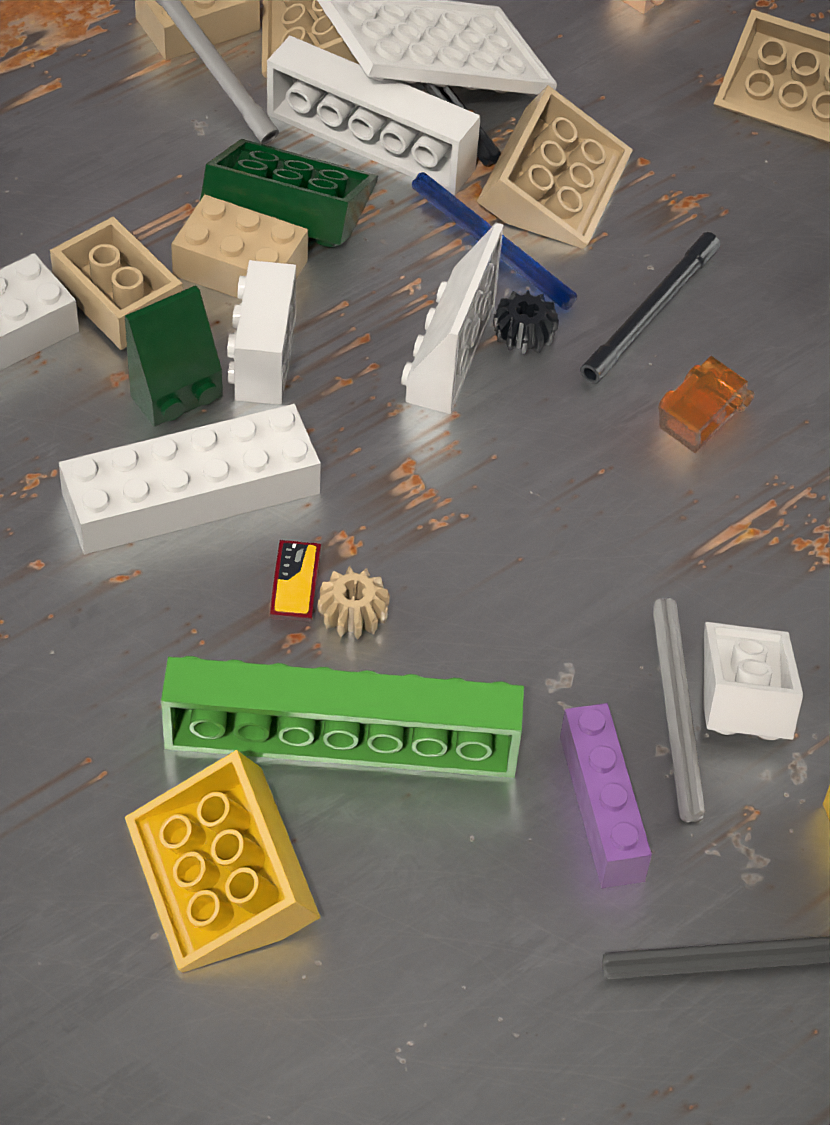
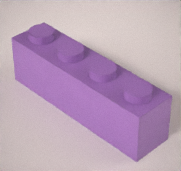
M608 703L565 709L560 740L601 889L645 882L652 854Z

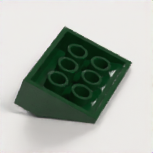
M240 139L206 163L200 200L204 195H208L308 229V237L315 238L316 243L335 247L341 245L351 236L377 183L378 175Z

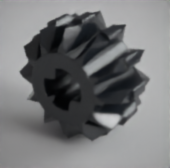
M529 290L524 295H519L512 291L509 299L501 298L496 314L493 316L494 331H496L497 342L506 343L508 351L515 348L521 349L523 355L528 349L540 353L543 346H551L559 325L554 302H545L544 294L536 297L532 296Z

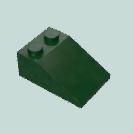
M196 285L125 315L130 395L153 427L166 421L175 420L182 414L202 405H208L223 396L222 368L202 295Z

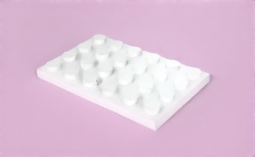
M317 0L324 13L329 17L337 32L351 50V53L363 68L365 74L372 79H395L409 84L424 82L432 83L439 87H446L447 85L461 86L468 90H477L478 88L490 89L498 93L518 92L531 97L537 96L547 85L554 90L557 87L556 81L498 6L451 0Z

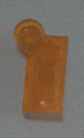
M710 356L701 366L695 365L686 375L684 382L675 391L670 390L663 396L658 406L659 428L696 453L736 412L741 413L745 410L742 404L746 407L751 404L755 393L747 389V380L713 356Z

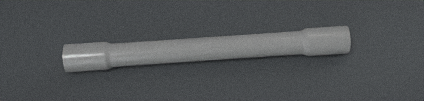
M156 0L164 8L243 115L244 121L261 144H267L274 140L279 134V130L262 107L256 104L180 0Z

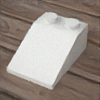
M705 622L703 709L707 729L715 730L725 735L743 733L757 735L766 740H777L779 738L793 740L803 691L789 633Z

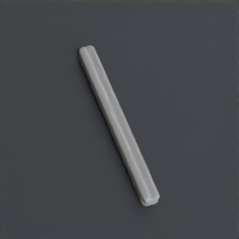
M659 598L654 603L653 614L679 816L683 822H699L703 819L705 808L677 603L672 598Z

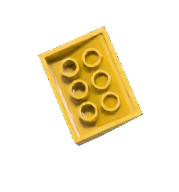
M235 750L125 816L178 970L182 973L281 941L321 918L263 770L238 750Z

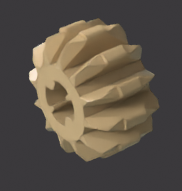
M350 566L345 575L333 571L330 581L322 583L320 599L318 600V612H320V616L324 617L326 629L337 627L340 638L347 632H353L355 637L359 639L362 635V630L374 634L378 624L385 623L387 619V606H389L390 600L388 589L383 588L384 583L381 576L370 578L367 568L360 574L354 573Z

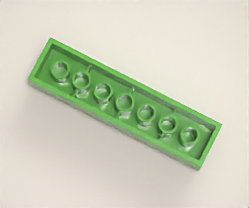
M185 656L182 658L168 657L161 698L164 749L227 755L238 750L243 755L251 757L515 778L522 734L524 686L511 685L502 681L485 683L466 681L461 678H424L415 674L404 676L378 674L368 670L351 672L333 670L328 667H317L315 669L290 667L282 663L266 665L245 663L241 660H205L195 656Z

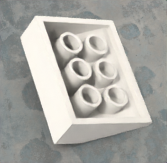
M495 223L453 268L448 282H441L436 299L438 306L437 308L431 307L429 309L425 322L426 334L425 336L418 335L413 351L414 362H407L402 374L401 384L407 386V403L451 414L495 306L503 224Z

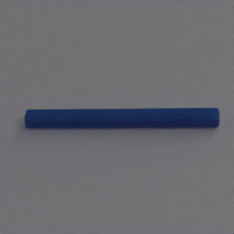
M425 172L419 173L412 181V188L477 241L492 228L488 222ZM504 235L502 236L500 259L564 310L570 309L577 300V294Z

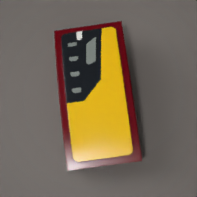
M280 540L271 598V619L313 621L321 554L320 543Z

